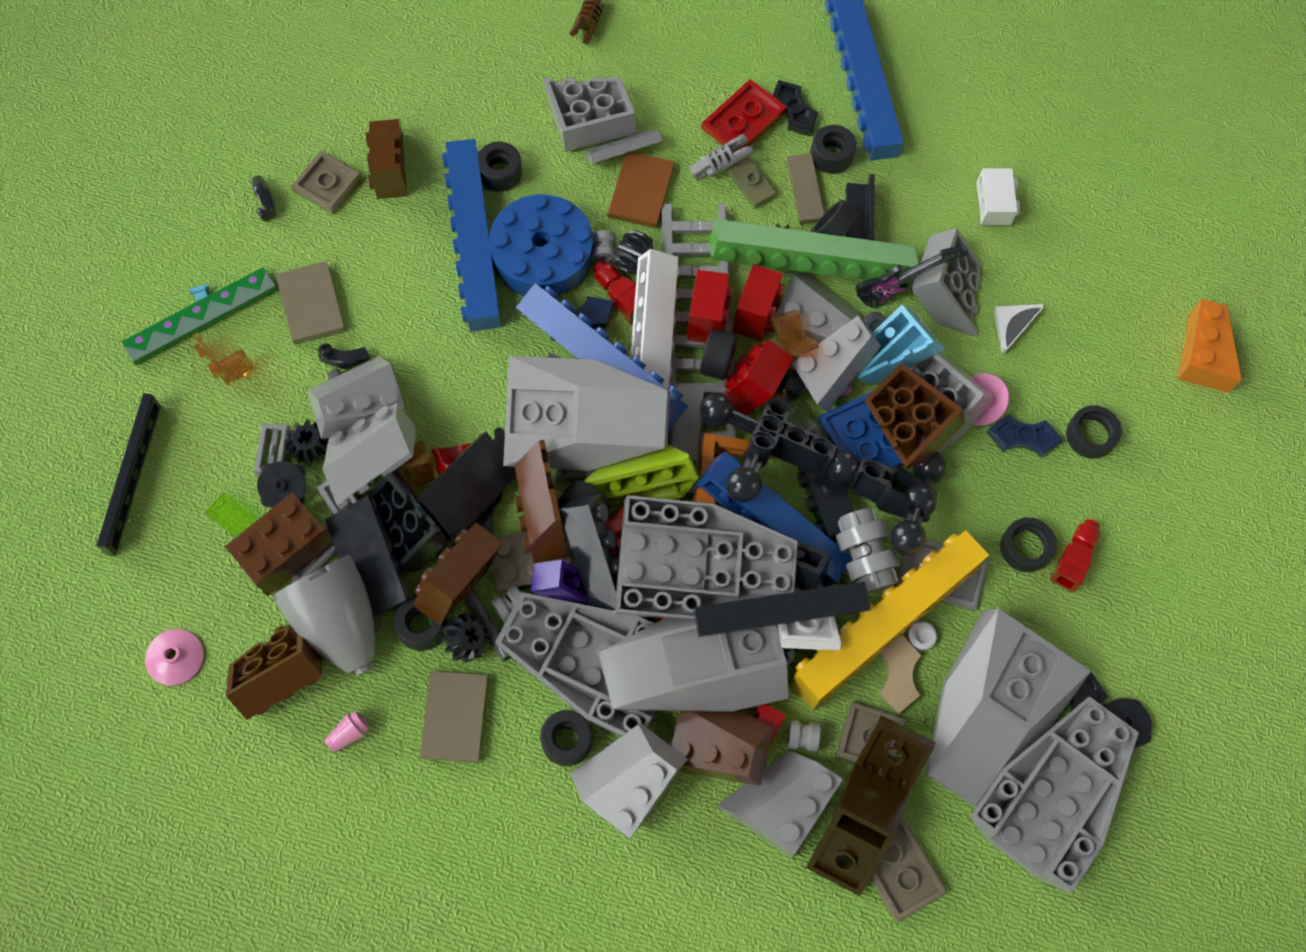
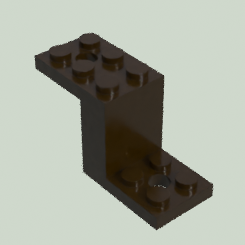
M881 715L846 778L831 821L812 853L806 868L861 896L897 834L909 791L933 752L936 742ZM896 749L903 756L894 757L889 754L888 750ZM839 855H846L850 857L852 861H843L839 857Z

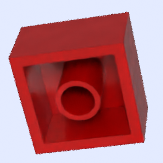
M755 264L752 265L736 307L733 333L761 342L765 333L770 334L774 316L780 307L785 285L781 284L783 273Z
M697 269L689 315L687 341L706 344L712 328L726 330L733 285L728 284L729 274Z
M767 339L761 345H754L747 356L742 355L736 362L734 367L737 370L735 374L732 373L725 381L724 387L726 389L723 394L730 398L735 409L745 415H749L773 397L793 357L770 339Z

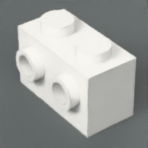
M982 168L977 180L981 225H1011L1015 216L1019 215L1020 202L1016 200L1015 195L1017 192V179L1013 178V169Z

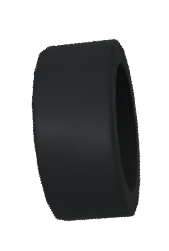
M840 200L825 212L811 232L844 236L854 224L858 213L846 201Z
M1098 405L1079 409L1068 423L1066 429L1067 442L1072 450L1080 456L1089 459L1108 455L1120 441L1122 434L1121 423L1116 415L1109 409ZM1085 419L1098 421L1108 432L1107 442L1103 445L1089 443L1079 432V424Z
M1024 517L1015 520L1006 529L1000 540V552L1005 562L1020 572L1032 573L1042 569L1053 558L1057 548L1056 537L1052 529L1045 522L1036 518ZM1029 531L1040 538L1044 550L1039 558L1034 560L1026 559L1015 551L1012 540L1017 532Z

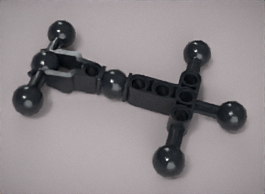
M787 369L774 393L775 397L767 402L759 420L734 410L732 401L725 394L713 393L703 399L700 404V416L706 424L712 427H722L728 423L752 434L744 452L743 458L745 462L743 467L735 468L727 476L726 490L735 501L750 502L760 494L762 480L758 473L760 468L766 466L772 455L810 473L820 474L821 477H824L825 473H827L828 477L837 484L850 483L848 489H853L857 494L876 503V507L880 511L905 518V521H900L893 527L890 534L891 544L898 553L911 556L923 550L926 545L927 536L921 524L930 520L929 516L934 513L937 507V492L932 487L934 483L941 481L947 472V462L940 453L936 452L927 462L913 467V475L900 466L889 467L873 460H866L864 457L860 462L858 457L851 451H836L838 445H833L827 439L786 421L790 414L789 403L797 400L805 390L804 382L794 369Z

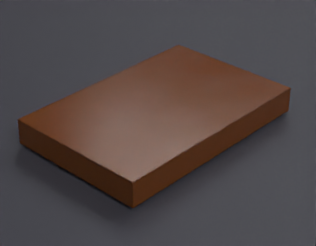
M627 152L611 200L608 218L657 229L674 169V161Z

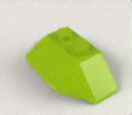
M667 444V448L599 468L587 477L585 482L603 492L610 505L623 507L627 495L633 496L636 494L639 497L669 500L681 498L689 491L693 483L698 480L699 474L689 454Z

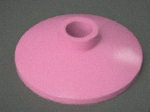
M982 373L972 376L973 380L994 397L993 401L973 425L985 426L998 421L1008 408L1009 391L1007 386L1000 378L992 374Z
M181 629L169 630L157 636L148 647L145 657L146 668L150 676L161 684L168 686L181 685L195 677L201 669L204 661V649L200 640L191 632ZM175 650L176 656L173 659H168V653Z

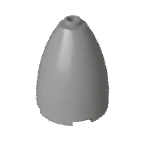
M350 554L301 578L272 596L284 618L294 631L303 637L307 644L328 662L347 673L354 671L356 675L372 667L370 661L375 657V626L372 608L361 575Z

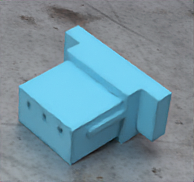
M208 284L191 288L189 291L191 295L195 296L196 301H199L208 296L207 291L210 290Z

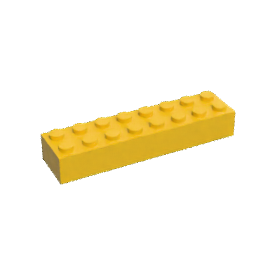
M966 530L959 536L955 533L944 541L943 546L937 552L934 550L922 560L923 563L917 568V571L915 568H912L901 578L902 581L896 586L897 588L893 585L890 586L880 596L881 599L876 603V606L870 603V611L859 613L860 616L855 620V624L852 621L846 623L839 630L841 639L840 650L817 649L818 652L813 656L812 660L806 657L795 667L796 670L792 673L794 678L790 686L812 711L977 572L989 554Z

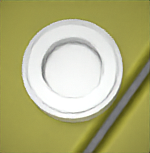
M917 622L909 629L907 640L917 651H927L935 644L937 633L929 623Z

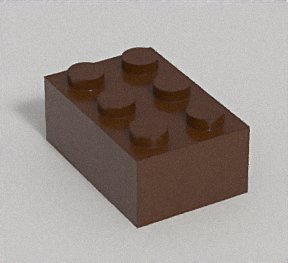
M291 493L224 547L252 581L269 596L331 546L333 542L324 528L297 497Z
M477 523L469 530L464 528L454 541L456 542L452 549L447 547L438 558L439 563L435 568L430 566L420 578L422 582L415 590L417 598L413 606L440 626L487 573L503 542Z

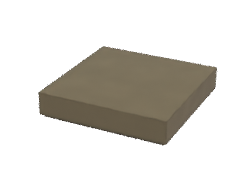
M320 151L291 185V189L296 194L333 215L361 182L363 177L358 171Z
M851 701L835 758L854 764L881 715L904 727L907 719ZM888 750L890 755L897 757L898 750Z

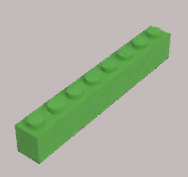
M716 219L710 236L711 258L716 261L746 265L755 264L762 267L860 280L881 277L897 265H902V272L919 264L915 246ZM914 278L905 283H907L908 286H911Z

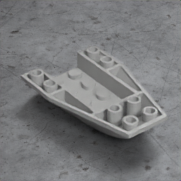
M521 592L495 644L585 719L620 736H623L639 723L649 728L657 711L612 710L598 653L654 623L639 616L614 615L615 611Z
M665 618L598 653L612 710L735 712L789 698L787 662L783 648H781L776 626L698 638L695 620Z
M1088 697L1000 771L970 815L971 820L989 843L1035 878L1067 893H1073L1104 845L1139 732L1094 699Z

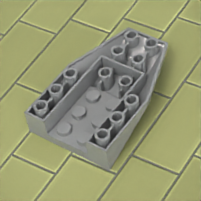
M509 356L503 466H515L539 440L545 441L550 469L592 471L667 448L670 391L598 360Z
M627 495L624 501L614 615L695 620L693 608L697 606L794 592L797 541L715 504Z
M1001 609L983 610L943 683L932 739L936 744L929 757L926 775L971 805L976 806L1000 771L1052 727L1091 671Z

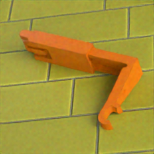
M704 433L700 442L699 478L697 482L714 460V451L715 454L726 452L729 455L744 456L749 440ZM697 485L692 502L715 504V499Z

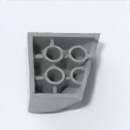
M543 78L551 114L565 152L636 134L635 112L621 78H590L588 81H575L574 78H565V81H552V78Z
M942 352L908 367L964 411L965 424L937 451L941 453L962 438L993 401L994 397Z
M380 356L311 388L307 392L321 439L330 438L337 431L343 432L358 420L367 419L375 415L384 406L390 407L398 403L405 412V406L391 364Z
M398 403L390 407H382L375 415L367 419H360L352 427L343 432L337 431L329 438L323 471L335 502L340 509L349 504L346 499L356 491L362 494L370 488L369 485L378 475L385 477L388 473L393 472L413 457L416 425Z

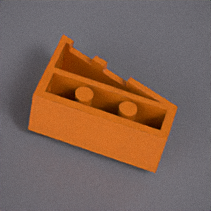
M1201 298L1190 312L1178 374L1179 380L1230 393L1242 380L1227 305Z

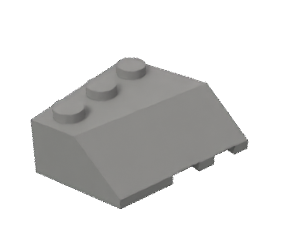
M954 228L929 237L921 263L939 254L942 249L961 245L967 246L968 255L959 257L949 263L945 262L917 276L912 289L915 296L920 299L938 325L974 336L977 334V326L973 325V315L978 314V305L975 303L974 294L979 291L981 264L959 230Z
M797 271L775 315L771 332L813 348L856 316L862 318V315L810 274Z
M639 723L570 773L582 802L628 838H631L643 825L688 759L643 724Z
M788 751L764 770L761 786L745 784L717 805V807L784 855L791 858L797 852L843 779L820 763L795 752Z

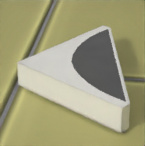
M1043 304L995 307L994 316L1001 353H1006L1016 339L1019 338L1034 318L1042 311Z

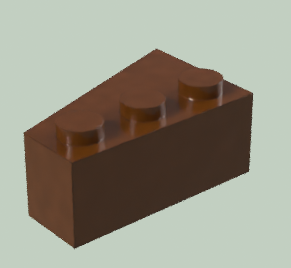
M400 120L369 121L366 143L367 147H369L367 162L370 173L368 174L370 190H375L377 199L407 197L404 144Z

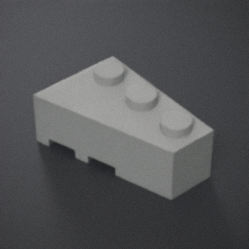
M856 316L792 364L817 405L829 413L834 407L832 404L842 392L845 393L849 388L848 384L858 372L864 369L881 345L869 326L859 316Z

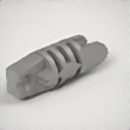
M742 134L725 143L724 146L718 147L711 151V153L702 156L700 161L690 167L695 179L698 181L706 176H714L718 172L731 167L732 164H736L753 155L754 151L751 146L743 147V149L732 153L747 143L746 135Z

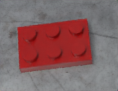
M749 79L701 123V129L722 146L742 134L746 135L747 143L732 152L734 153L754 143L786 113L787 107L753 80Z

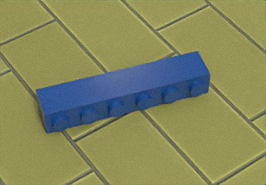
M723 452L711 462L697 482L701 489L724 508L798 542L830 553L827 576L821 587H829L839 581L846 569V565L852 559L848 553L841 552L839 544L834 543L819 527L810 523L799 510L792 508L777 492L768 488L764 483H762L760 494L753 501L745 503L735 501L726 490L727 476L735 468L743 466L734 456Z

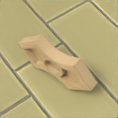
M903 635L880 653L887 668V680L878 694L897 715L920 696L913 682V669L921 655Z

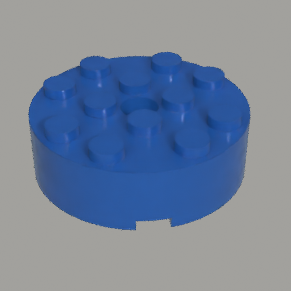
M544 194L526 196L506 206L492 224L489 245L493 267L503 284L514 293L524 297L536 283L542 289L548 286L560 297L562 293L572 288H577L587 277L592 266V229L584 213L568 200Z

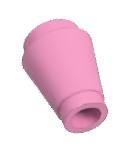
M354 711L351 714L347 713L324 740L327 746L336 753L338 750L366 736L365 732L370 727L362 715Z

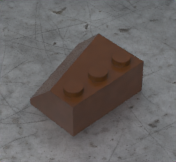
M903 363L864 400L906 470L927 462L965 424L964 411L961 407Z

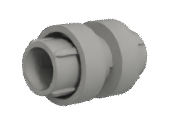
M872 508L861 509L840 517L838 525L841 533L837 534L836 538L841 552L851 553L853 561L846 565L851 582L865 581L867 594L896 585L898 578L895 569L900 567L894 549L885 550L883 540L890 537L885 520H878Z

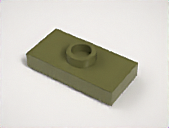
M749 157L728 168V174L754 209L775 198L776 192Z

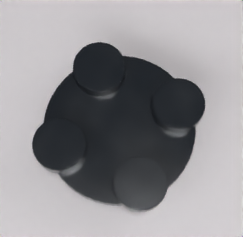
M285 461L263 465L257 480V491L262 505L273 508L291 493L304 505V495L306 492L305 467L301 464H292Z
M1119 698L1102 705L1139 732L1134 748L1150 742L1151 718L1138 700Z

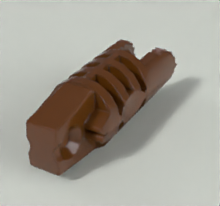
M602 0L583 1L569 35L574 37L579 32V29L586 31L582 42L587 45L589 44L604 9V6L601 4Z

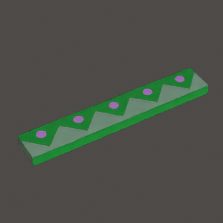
M264 267L121 342L133 363L138 365L277 291Z

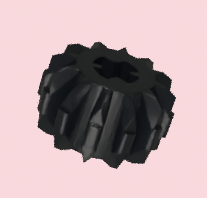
M631 229L628 233H625L616 249L617 253L614 256L615 265L626 273L637 275L638 257L654 248L653 238L639 230Z
M307 418L302 426L295 422L296 429H287L289 438L284 439V444L288 448L287 454L291 458L294 457L295 462L298 464L305 460V463L311 466L314 459L321 463V455H326L329 438L321 439L316 422L311 424Z
M461 613L457 617L449 618L447 621L448 625L442 628L446 636L440 640V642L447 644L444 652H452V660L456 661L461 659L462 662H470L472 659L480 658L483 655L482 650L487 649L489 646L484 640L490 635L483 630L486 623H478V615L469 616L468 613Z

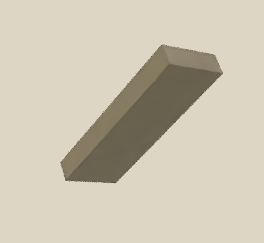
M812 154L787 156L786 162L799 225L817 223L824 215Z

